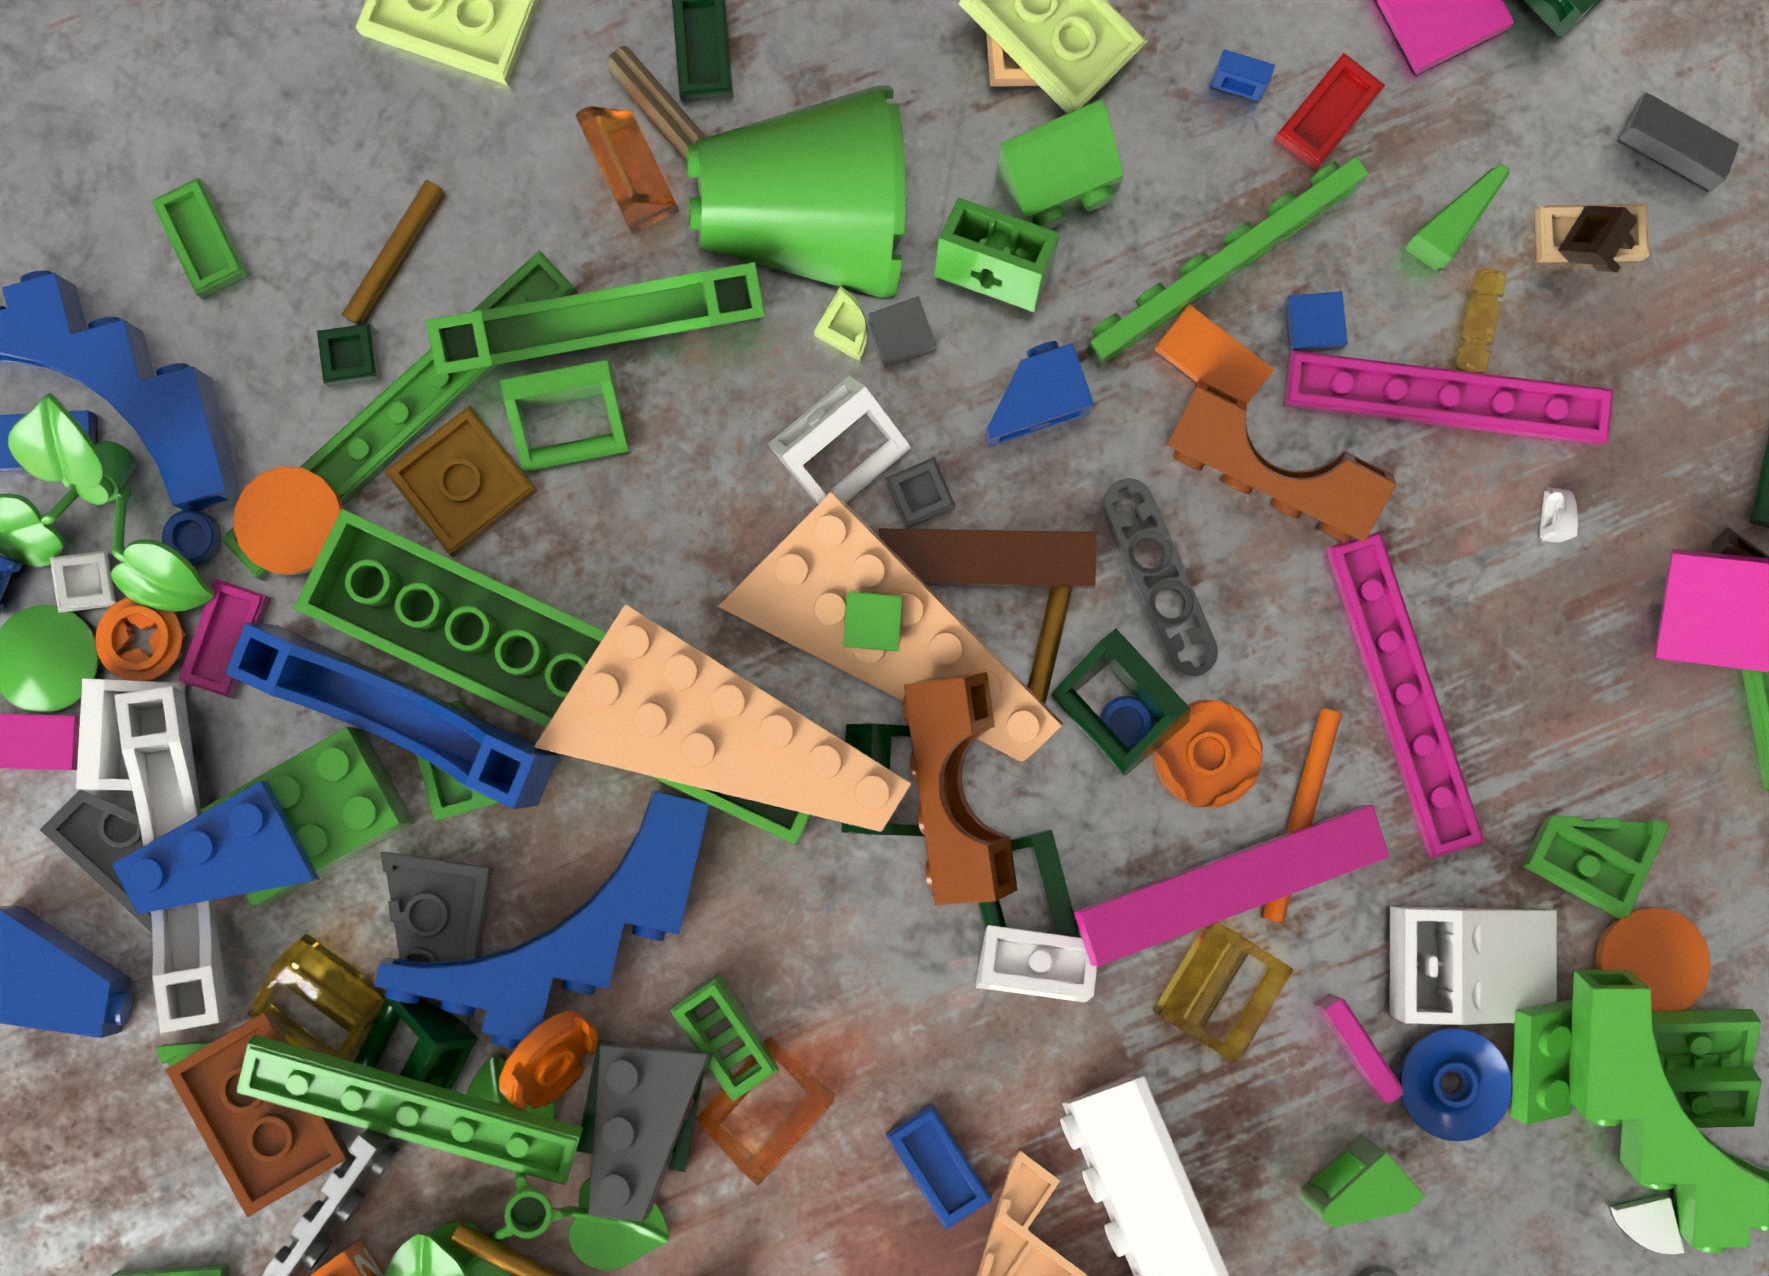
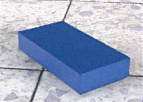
M930 1103L886 1132V1137L945 1230L992 1201V1196L933 1103Z

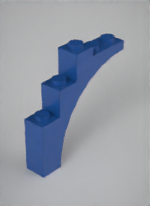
M30 272L21 276L19 283L2 287L7 308L0 306V363H19L59 372L81 382L107 400L134 428L156 462L173 506L182 510L200 511L239 499L241 490L211 378L193 366L189 367L186 363H177L159 368L156 371L157 376H155L143 331L126 320H121L119 317L96 319L88 324L89 329H87L76 286L55 272Z
M653 790L639 831L618 867L586 903L556 926L515 947L473 959L421 962L384 957L379 964L374 986L385 988V997L399 1002L417 1004L420 996L442 1000L441 1009L456 1014L474 1015L475 1008L485 1009L486 1014L482 1032L492 1034L491 1043L516 1049L518 1044L543 1022L553 977L563 979V989L577 993L594 995L596 986L609 989L624 923L633 925L631 934L652 940L664 941L666 932L679 935L710 804Z

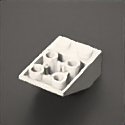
M1390 906V1017L1404 1023L1467 1025L1515 1023V1010L1557 1002V910Z

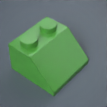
M1103 99L1001 143L996 178L1014 217L1047 229H1052L1067 219L1066 213L1082 206L1085 207L1086 211H1092L1108 204L1116 197L1114 192L1118 191L1124 174L1108 111Z

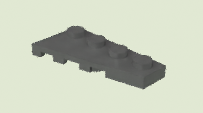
M368 1129L357 1136L348 1149L351 1155L339 1168L332 1172L320 1189V1191L327 1195L323 1201L318 1199L300 1218L289 1236L294 1240L289 1248L283 1246L278 1251L261 1276H297L304 1265L309 1269L315 1267L333 1243L332 1240L326 1237L327 1233L338 1219L344 1224L347 1223L365 1200L366 1195L359 1191L371 1174L379 1178L398 1155L400 1150L393 1146L397 1140L396 1137Z

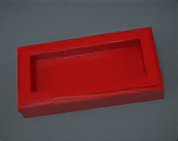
M1343 53L1281 128L1275 140L1313 170L1317 171L1380 94L1385 84Z

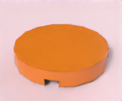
M281 466L261 473L245 486L235 505L233 528L239 547L252 563L280 575L311 572L341 509H344L340 495L326 479L304 468Z
M1198 700L1187 704L1190 707L1189 723L1153 752V764L1160 782L1176 799L1194 807L1219 808L1238 801L1254 786L1261 768V759H1263V744L1255 724L1241 709L1221 701Z
M1652 906L1634 908L1629 917L1617 918L1611 926L1607 925L1599 936L1594 956L1596 970H1631L1651 988L1652 1011H1683L1692 1006L1705 990L1711 968L1708 945L1698 928L1680 913Z
M569 1010L556 1014L538 1025L518 1044L507 1059L499 1079V1091L514 1108L526 1111L527 1105H530L535 1110L545 1107L561 1097L582 1076L585 1067L580 1062L588 1052L593 1056L596 1052L599 1032L594 1024L581 1012Z

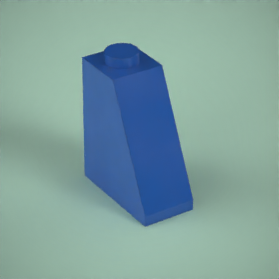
M14 905L0 906V1024L95 1038H104L122 1032V1027L128 1023L133 1010V995L128 992L131 978L24 907Z

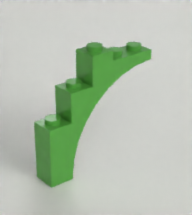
M1574 970L1571 1021L1572 1045L1570 1048L1568 1080L1570 1102L1585 1120L1601 1126H1617L1622 1123L1620 1162L1634 1179L1645 1187L1656 1190H1669L1673 1188L1672 1206L1679 1233L1692 1248L1708 1253H1722L1727 1248H1749L1750 1226L1769 1232V1169L1755 1165L1717 1145L1696 1128L1681 1109L1663 1073L1653 1035L1651 988L1631 970Z

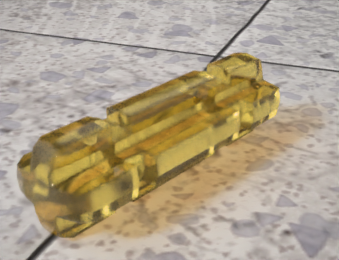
M1488 268L1478 269L1474 274L1471 292L1476 294L1475 297L1469 298L1460 337L1461 341H1465V345L1458 347L1455 360L1456 369L1460 371L1485 373L1488 369L1491 351L1486 350L1487 345H1493L1502 305L1501 302L1497 301V297H1503L1507 282L1506 274Z

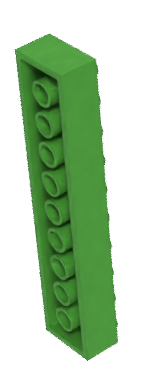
M341 509L293 607L297 611L544 727L548 726L607 633L344 509ZM650 776L795 845L799 844L812 817L810 814Z

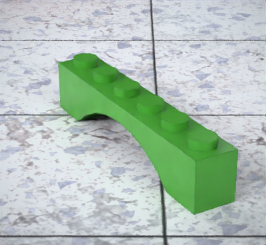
M753 262L592 292L425 320L436 374L442 375L765 317L756 264Z

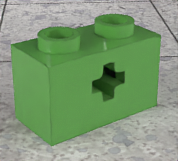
M958 197L938 240L934 277L1035 312L1053 270L1060 233Z

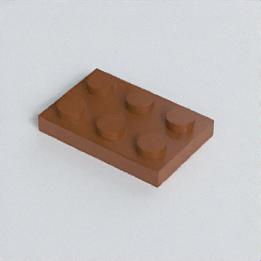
M270 1010L261 1013L165 1069L247 1218L345 1161L351 1155L332 1119L237 1093L247 1045L254 1034L288 1043Z

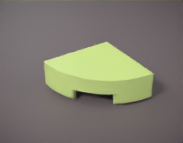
M840 286L814 330V336L861 362L867 345L866 320L857 300L851 293Z

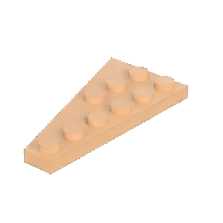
M834 491L830 492L718 606L902 702L905 696L904 684L929 678L987 672L995 727L983 733L977 740L1022 763L1032 756L1063 725V722L1035 696L1019 677ZM849 590L904 595L899 651L843 647L846 598Z
M626 604L534 746L535 748L880 832H882L911 785L910 782Z

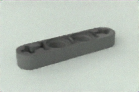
M1126 478L1118 480L1111 485L1103 498L1102 508L1105 519L1167 663L1180 676L1188 678L1201 676L1212 669L1217 661L1218 648L1215 638L1151 491L1144 483L1137 479ZM1124 490L1129 497L1138 495L1141 499V504L1135 509L1139 524L1141 525L1147 519H1150L1154 527L1141 529L1129 539H1126L1123 530L1131 529L1133 526L1129 514L1126 511L1117 513L1114 509V505L1120 499L1119 491ZM1154 539L1162 546L1164 557L1158 567L1144 568L1135 560L1134 548L1140 540ZM1173 588L1181 592L1185 600V608L1179 617L1167 618L1158 612L1155 600L1160 590ZM1191 617L1194 619L1197 627L1186 630L1190 642L1193 645L1202 643L1206 653L1199 657L1201 666L1196 668L1191 661L1181 662L1178 658V652L1185 648L1180 633H1177L1170 639L1165 628L1178 627Z

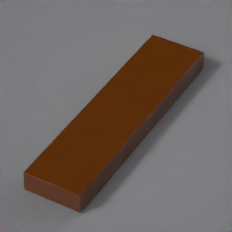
M879 528V537L926 585L1095 588L1097 532Z

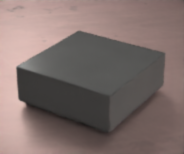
M919 296L868 313V318L885 367L936 350V344Z
M935 457L885 478L887 487L906 529L951 511L956 507Z

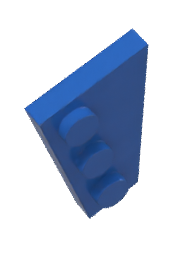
M260 781L111 864L137 914L320 880L268 781Z

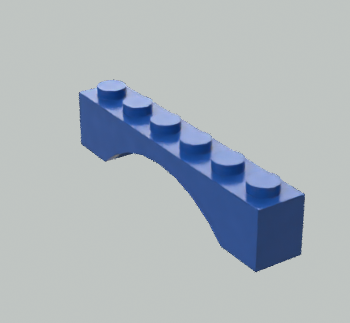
M245 623L225 672L226 675L271 696L324 713L382 737L434 764L455 778L463 786L512 809L539 805L559 757L557 753L535 748V743L279 625Z

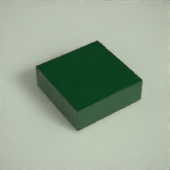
M370 323L317 331L322 377L325 385L331 387L381 379L375 328Z

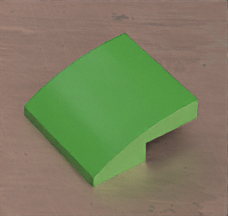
M1753 1009L1652 1011V1030L1663 1073L1681 1109L1696 1128L1754 1126L1762 1081L1753 1068L1761 1021Z

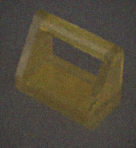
M1216 922L1201 929L1154 1007L1153 1012L1238 1064L1294 969L1242 935ZM1250 955L1269 967L1226 1041L1223 1042L1203 1029L1245 959Z
M306 933L276 959L247 1015L253 1019L261 1013L270 1010L289 1044L351 1061L364 1043L386 999V990L374 986V981ZM284 986L349 1032L338 1052L272 1005Z

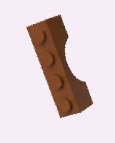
M1200 380L1197 381L1168 439L1167 446L1175 449L1173 457L1176 460L1197 470H1202L1204 465L1212 467L1224 473L1221 479L1224 483L1240 492L1251 494L1253 488L1273 497L1270 504L1287 515L1299 518L1302 512L1322 521L1319 528L1336 539L1348 542L1351 536L1363 542L1366 541L1397 485L1392 473L1346 451H1343L1327 464L1310 470H1289L1274 465L1256 450L1250 440L1246 427L1247 403Z
M987 672L929 678L904 684L905 696L903 698L902 711L905 722L910 726L913 747L910 756V768L913 777L918 782L921 804L918 809V824L926 839L928 860L925 873L927 883L933 890L935 905L996 902L1018 891L1011 839L1009 835L988 827L975 815L967 802L962 784L963 763L968 750L978 737L995 727Z

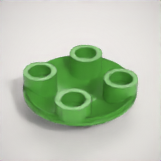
M52 605L33 606L16 613L0 628V693L18 708L36 713H60L67 710L81 698L82 679H95L98 664L101 662L96 650L95 636L86 622L75 613H58L57 606Z

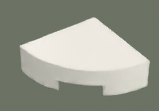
M1546 488L1543 496L1539 536L1541 541L1561 543L1576 537L1578 531V511L1574 494L1567 489Z
M1662 1194L1610 1207L1619 1227L1638 1244L1662 1254L1685 1253L1670 1197Z

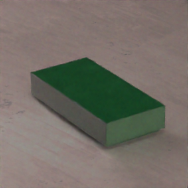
M672 0L678 86L681 102L734 98L726 0Z

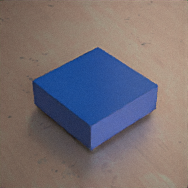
M1223 49L1210 85L1212 88L1258 101L1262 99L1271 81L1275 64Z
M1342 291L1287 297L1285 302L1290 351L1303 352L1344 348L1348 344Z

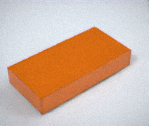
M1190 304L1154 349L1195 382L1200 380L1247 404L1274 371L1271 366Z

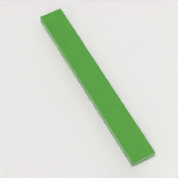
M539 250L471 312L569 296L578 292ZM430 348L299 468H304L326 479L340 495L344 506L498 365L437 375ZM231 528L220 538L255 578L262 580L270 573V571L252 563L238 545L234 528Z

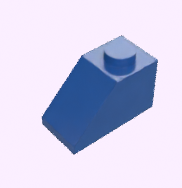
M1050 341L1035 346L1026 352L1028 358L1021 360L987 427L985 440L988 448L1090 414L1094 402L1073 343L1059 347L1057 341Z

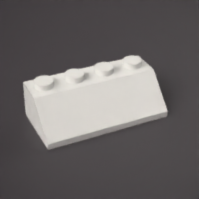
M1145 1076L1122 1077L1063 1102L1062 1105L1067 1115L1060 1118L1064 1134L1073 1150L1081 1148L1089 1169L1082 1171L1087 1189L1095 1203L1103 1201L1111 1220L1110 1223L1105 1224V1231L1109 1242L1118 1257L1126 1256L1133 1275L1229 1276Z

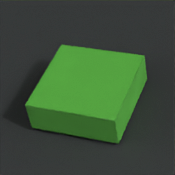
M849 590L846 598L843 647L899 651L904 595Z

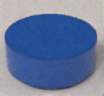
M182 510L175 513L168 519L162 531V543L179 552L191 565H200L210 561L217 554L221 546L222 540L220 538H222L219 525L212 517L197 510Z
M1120 696L1109 701L1099 715L1102 721L1129 750H1132L1154 727L1153 714L1139 698L1133 696Z

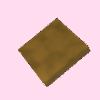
M470 405L384 471L452 557L460 553L538 492Z

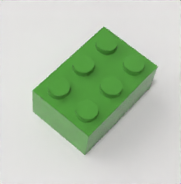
M352 727L341 729L200 809L201 813H204L260 781H268L319 877L415 823L365 731ZM310 882L246 893V896L252 907L269 905Z

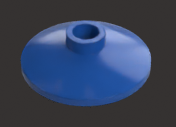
M1447 1028L1426 1035L1410 1049L1400 1071L1399 1083L1404 1089L1401 1099L1407 1113L1420 1128L1443 1140L1468 1141L1486 1134L1501 1121L1510 1103L1512 1079L1504 1056L1491 1041L1469 1030ZM1449 1072H1455L1459 1080L1458 1086L1453 1091H1444L1441 1084L1443 1076Z

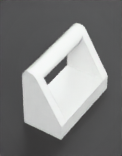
M850 376L845 378L767 444L818 505L832 491L845 503H848L912 449L866 386ZM866 413L886 436L888 441L824 493L803 465Z
M82 679L76 789L132 791L130 780L119 779L121 742L114 695L174 686L185 694L186 684Z
M988 925L978 967L976 988L1085 1003L1094 997L1097 966H1091L1082 938Z

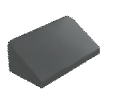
M1647 92L1641 97L1618 140L1709 191H1712L1725 181L1739 147V143Z

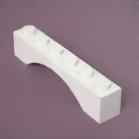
M174 686L114 695L121 749L135 799L143 846L201 815L185 694ZM214 900L151 912L153 942L152 978L160 1033L230 1021Z

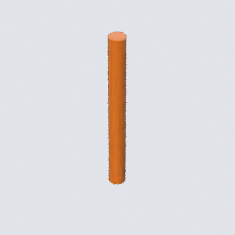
M1325 708L1320 709L1286 833L1312 824L1342 713ZM1292 894L1266 903L1262 918L1284 924Z

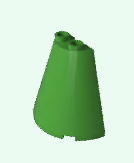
M889 85L870 87L696 140L695 144H687V177H697L699 197H689L688 200L689 230H699L700 248L882 299L894 298L901 273L902 256L893 255L901 241V235H905L906 175L898 104H891L886 101V99H893L894 90Z

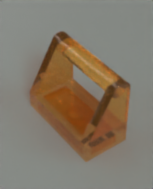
M589 106L576 113L575 117L631 234L679 212L678 206L632 111Z
M772 1036L764 1042L775 1062L778 1061L807 1093L762 1144L752 1153L721 1124L751 1090L732 1102L725 1090L722 1089L696 1118L698 1123L735 1165L757 1186L762 1183L832 1105L835 1098L834 1092ZM754 1056L744 1064L735 1074L734 1078L757 1063Z

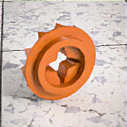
M129 597L116 602L104 613L97 627L95 642L101 662L108 671L123 680L149 681L159 676L167 675L175 661L183 657L181 646L182 639L186 633L181 628L177 618L178 613L144 607ZM131 624L146 631L156 628L153 631L154 634L148 639L153 655L139 648L128 651L131 648L130 645L136 640L135 634L132 632L134 628Z

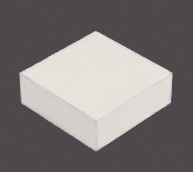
M107 550L50 557L58 613L111 607L115 604Z

